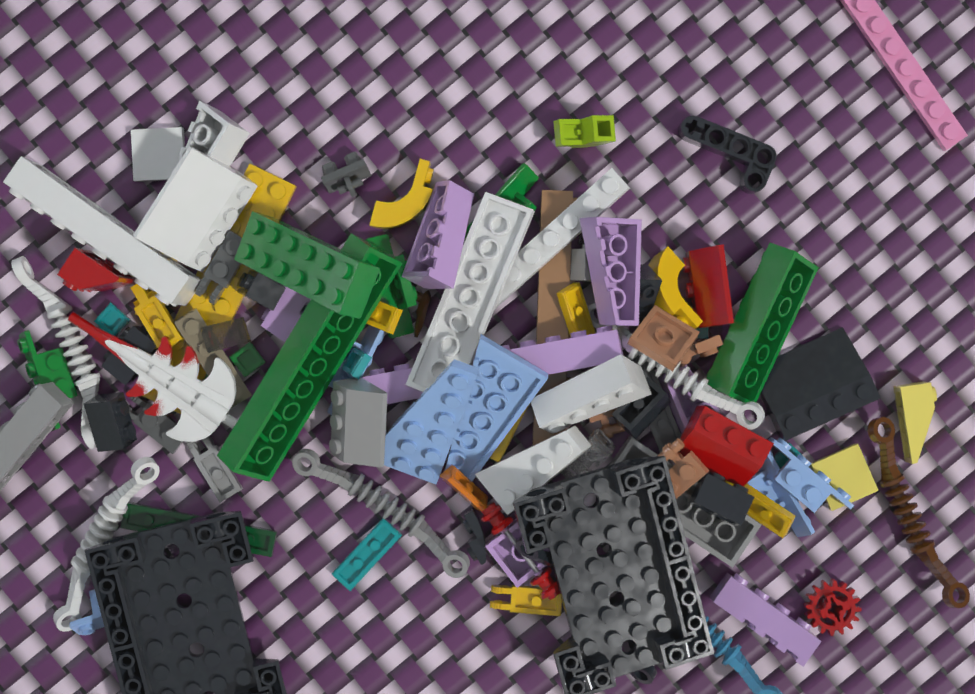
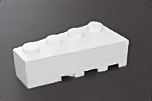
M199 101L196 108L199 110L195 122L191 121L188 132H191L186 147L182 146L178 156H180L181 160L190 146L231 166L250 133L220 110Z
M620 354L534 397L531 405L539 428L550 433H557L564 430L567 426L649 396L651 391L642 367Z
M573 426L475 475L508 515L514 511L513 502L534 488L546 485L592 445L578 428Z

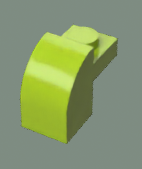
M592 115L583 119H558L553 121L556 147L584 148L616 141L614 115Z

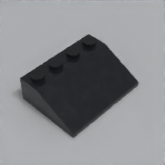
M843 327L778 355L760 393L778 436L785 441L881 399L869 371Z

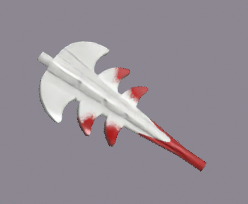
M72 312L69 316V322L92 336L139 375L135 385L126 392L127 397L143 396L153 388L158 391L154 404L144 411L146 415L163 416L174 411L176 408L181 410L179 422L166 432L167 436L179 441L194 442L211 435L221 422L232 429L238 420L228 414L236 397V381L231 369L221 358H215L211 374L201 381L197 379L199 360L190 345L186 347L181 363L174 367L170 365L173 351L168 336L162 337L158 350L154 355H150L96 327L75 312Z

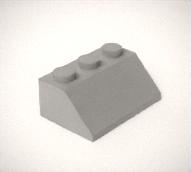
M362 377L359 380L357 378L333 381V391L331 392L332 416L330 417L332 429L329 442L331 454L343 463L384 467L387 392Z

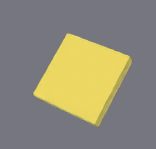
M857 443L814 461L810 465L815 473L820 470L830 478L831 482L829 485L835 490L840 487L851 496L848 501L851 503L879 491ZM831 494L825 500L830 511L844 506Z

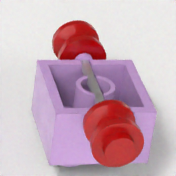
M493 502L481 511L484 514L481 517L482 522L489 521L493 526L491 531L493 537L485 542L487 550L516 587H519L534 575L535 577L530 581V584L532 586L538 585L541 588L540 597L542 599L547 597L549 600L554 599L560 594L557 581H554L550 576L552 572L551 567L543 570L542 568L546 565L524 557L516 549V542L521 536L517 518L514 520L511 516L505 517L501 512L502 508L499 504L496 505Z

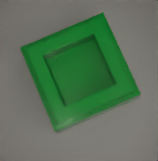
M249 342L230 356V359L244 377H247L266 363L252 342Z

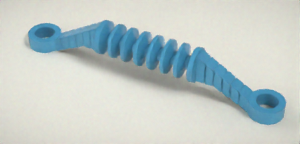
M716 623L708 626L712 646L717 648L714 657L717 658L724 654L722 664L724 666L729 664L732 668L734 667V670L739 672L754 694H782L777 687L764 685L759 680L760 678L755 674L754 669L740 651L742 648L740 644L731 648L732 637L722 640L725 631L721 630L715 633Z

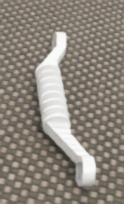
M24 256L12 260L13 271L21 284L43 301L48 313V319L57 318V321L51 327L61 328V331L55 337H65V340L59 346L69 347V350L63 356L73 357L67 363L68 366H77V369L71 375L81 376L75 382L83 397L81 433L86 445L90 449H95L97 447L84 403L98 395L100 373L91 374L90 371L96 367V364H87L86 362L92 357V354L83 355L82 352L88 348V345L78 344L85 337L84 335L75 336L74 333L80 328L71 326V322L68 321L69 317L66 314L73 310L72 306L36 281L29 261Z
M595 302L588 306L590 317L595 328L611 326L599 325V320H597L594 316V309L596 308ZM612 325V330H619L621 345L629 353V359L633 360L639 355L638 365L641 366L648 361V372L657 367L655 375L657 378L666 373L665 383L675 379L674 389L684 385L682 394L685 395L691 390L692 396L690 400L693 402L699 399L724 410H730V412L737 415L738 423L750 430L757 428L763 422L765 412L758 403H743L730 398L714 388L712 389L707 384L709 380L706 378L698 383L699 373L695 372L689 377L690 367L687 366L682 371L679 370L681 361L672 372L627 344L632 334L623 325ZM745 410L754 411L757 415V420L754 422L747 420L744 415Z
M143 457L135 461L131 467L133 478L109 496L104 497L103 505L98 509L99 514L94 516V522L90 524L89 531L85 534V539L80 543L81 547L77 549L76 556L71 560L74 568L72 570L67 602L53 616V621L60 631L72 630L69 623L81 619L79 612L81 597L83 596L87 578L90 575L84 550L113 537V531L117 530L119 526L117 522H121L122 514L126 513L128 509L127 504L130 498L158 477L160 472L159 466L153 458ZM150 467L147 473L140 474L144 468ZM72 615L70 619L62 621L66 616Z

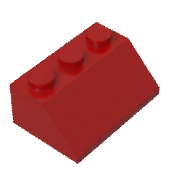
M724 244L686 252V257L682 258V262L685 264L683 271L688 273L689 283H686L687 298L692 300L693 311L703 321L696 329L734 323Z
M74 248L57 274L64 279L62 283L73 291L78 289L82 292L86 290L91 293V291H106L136 284L134 282L135 277L128 273L127 275L121 273L113 267L114 263L108 259L104 260L92 251Z
M696 406L680 437L685 446L679 452L685 457L693 451L709 472L720 474L733 485L736 483L745 486L763 466L774 443L706 406Z

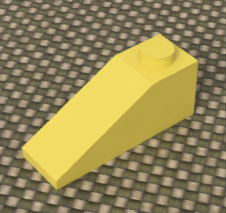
M923 381L893 386L905 462L911 464L918 463L935 410L934 402L937 401V393L931 382Z

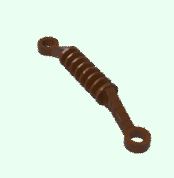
M886 417L872 419L868 424L867 432L870 439L879 444L882 474L880 485L883 488L890 487L884 493L886 497H895L889 501V505L899 506L893 511V514L896 516L903 515V517L898 519L897 523L898 525L907 524L901 532L902 534L911 533L906 538V543H915L910 548L911 554H916L944 586L942 590L944 603L950 608H963L970 600L969 589L963 583L958 582L946 566L943 565L942 561L938 559L939 557L935 553L934 540H925L931 533L929 530L921 531V529L927 524L925 521H916L922 516V513L912 512V510L918 507L917 502L908 503L914 497L913 493L904 494L909 485L900 484L905 479L903 473H900L896 464L894 452L895 426ZM879 424L883 425L885 430L883 437L878 433ZM955 589H957L959 593V598L957 601H955L953 598V592Z

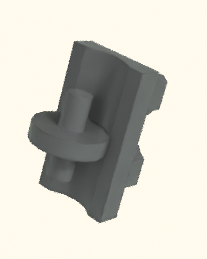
M354 151L344 157L347 166L341 169L337 168L335 162L322 165L324 176L321 179L329 194L339 191L341 195L349 191L351 196L355 197L357 196L355 188L364 185L362 180L372 176L364 159L361 160L357 152Z

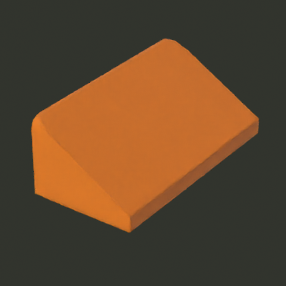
M451 465L440 474V478L475 509L481 512L487 507L488 496L455 466Z

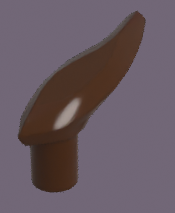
M416 290V301L419 302L414 328V337L418 338L429 308L431 299L429 290L425 291V293Z

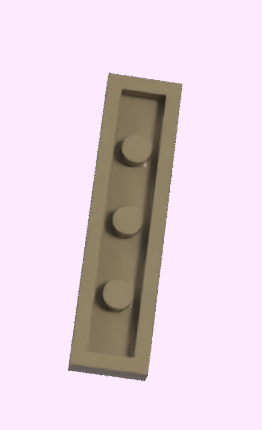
M196 308L174 321L187 344L194 349L200 364L208 376L212 372L216 357L221 358L231 369L236 381L237 390L235 401L231 408L252 396Z

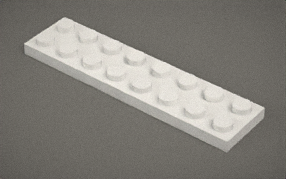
M485 192L462 248L454 289H445L406 382L407 386L424 392L454 359L472 365L480 335L485 334L535 211L533 209Z

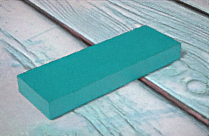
M382 519L332 572V575L351 591L397 542L402 533L387 519Z

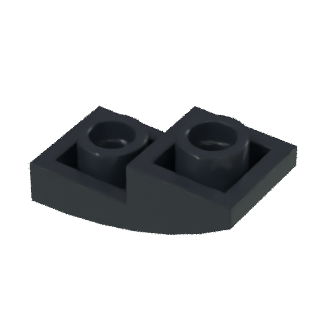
M471 508L464 512L466 519L462 521L469 534L475 533V536L468 540L470 546L467 548V551L473 561L479 560L480 564L483 565L486 563L484 532L474 508Z

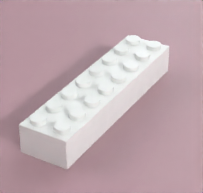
M21 156L3 181L11 187L9 192L12 195L30 202V207L41 215L46 214L51 217L50 222L60 229H67L72 232L71 237L83 245L86 243L94 247L92 252L104 260L107 258L115 262L113 267L125 275L128 273L136 277L134 282L145 290L149 288L157 292L155 297L164 304H171L175 307L177 304L186 306L195 294L202 279L170 256L136 239L133 236L135 231L43 165Z

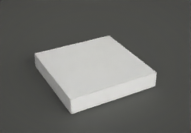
M183 127L131 130L133 181H163L169 179L173 169L176 168L180 161V156H178L182 146L185 147Z

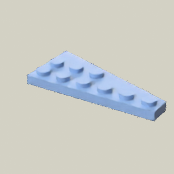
M482 334L480 335L472 365L479 368V372L452 441L445 467L446 470L451 465L455 466L470 481L474 480L475 474L482 469L548 379V373Z
M454 359L436 378V381L421 394V397L416 402L412 403L386 433L385 466L437 484L479 368Z

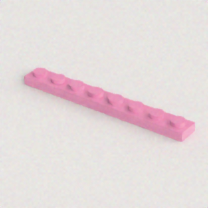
M840 0L941 149L946 151L968 135L875 0Z

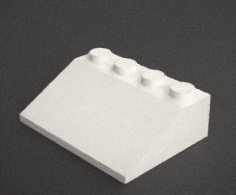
M189 146L133 236L186 266L203 272L258 185L241 172Z

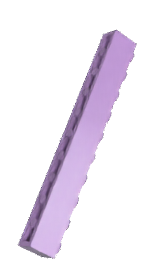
M612 325L596 328L597 333L587 335L586 330L570 333L571 338L561 340L560 335L546 337V343L535 345V340L520 342V348L510 349L509 345L502 346L545 371L548 375L598 366L620 354L623 355L619 330H612ZM409 364L394 366V371L385 373L384 368L369 371L370 376L362 377L387 392V404L418 399L423 393L406 385L412 370Z

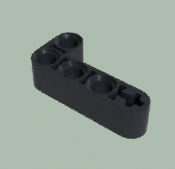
M688 116L680 123L678 134L685 142L745 165L739 182L742 191L747 194H754L766 186L777 157L776 151L772 146L698 116ZM690 123L694 124L693 129L696 130L692 134L688 133L689 129L687 128ZM706 128L707 130L704 132L702 140L699 139V137L702 135V133L699 132ZM711 132L720 135V144L715 145L710 142L709 134ZM734 142H741L744 145L745 150L743 154L735 153L733 150ZM759 151H763L768 155L767 164H762L758 161L757 153ZM749 175H754L758 178L759 185L757 188L749 186L747 182Z

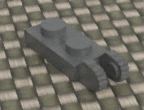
M229 230L206 269L205 277L201 280L195 291V294L200 297L206 292L211 280L218 283L219 285L212 292L209 302L213 305L220 299L225 288L229 287L242 265L234 260L242 239L241 236Z
M141 396L130 397L133 402L143 407V410L137 414L129 406L131 419L134 420L133 423L174 454L184 441L172 439L166 435V432L177 425V422L167 414L163 416L146 415L144 411L151 407L153 403L148 402Z

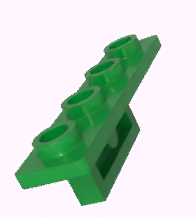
M522 163L495 196L535 211L537 207L525 198L524 195L539 177L527 164ZM473 221L469 224V226L466 229L464 242L467 238Z
M387 234L365 239L394 256ZM404 255L395 256L403 264L380 300L403 310L394 334L388 333L391 339L414 333L408 308L417 305V292L415 287L411 285V281L402 277L407 263Z
M23 331L19 334L20 339L17 340L18 347L22 354L25 353L28 362L25 364L26 372L29 378H33L35 386L39 383L53 382L68 398L77 397L78 395L66 358L63 356L62 347L37 354L30 331ZM58 422L51 431L60 429V423Z

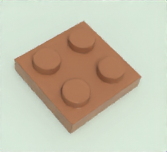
M654 305L631 335L627 344L673 372L700 332Z

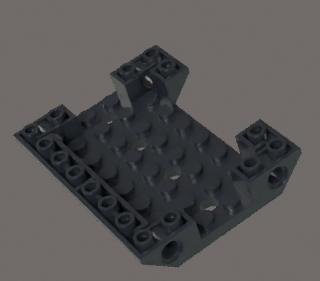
M665 456L628 459L534 488L513 502L526 553L529 554L548 548L571 633V637L553 651L564 694H595L616 687V677L659 663L667 670L714 654ZM589 493H595V503L591 506H585L584 497ZM603 542L608 543V552L604 555H598L596 552L597 546ZM613 592H621L619 602L615 604L609 602V597ZM626 640H633V648L627 652L622 651V644Z
M241 511L215 512L114 537L84 550L122 694H203L207 691H212L215 694H287L279 660L253 657L231 567L254 562ZM168 544H175L179 548V554L175 557H170L165 553V547ZM186 593L191 596L192 602L187 606H182L178 603L177 597L180 594ZM195 642L201 643L204 646V652L198 655L193 654L190 651V645Z

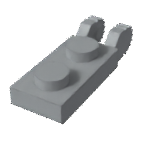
M210 435L202 439L208 448L202 454L196 441L186 442L194 456L193 460L220 503L243 489L234 472L217 457L220 449L217 445L215 446Z

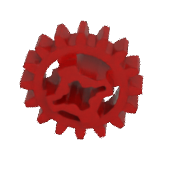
M831 578L830 584L821 580L820 588L813 585L812 588L815 592L813 594L806 593L810 602L803 603L805 608L810 609V611L805 613V617L812 619L810 625L814 628L818 626V631L822 634L827 629L830 636H834L835 630L843 635L844 627L852 630L853 626L850 622L852 620L859 621V618L855 616V612L862 611V608L855 605V603L860 601L858 596H852L855 590L852 587L847 588V583L841 581L838 585L837 581ZM833 591L841 592L845 597H836ZM832 602H834V603L836 604V605L833 607V609H834L833 613H832L830 610H828V609L831 608V603H832ZM822 617L824 619L828 617L832 621V623L823 622L820 620V618Z

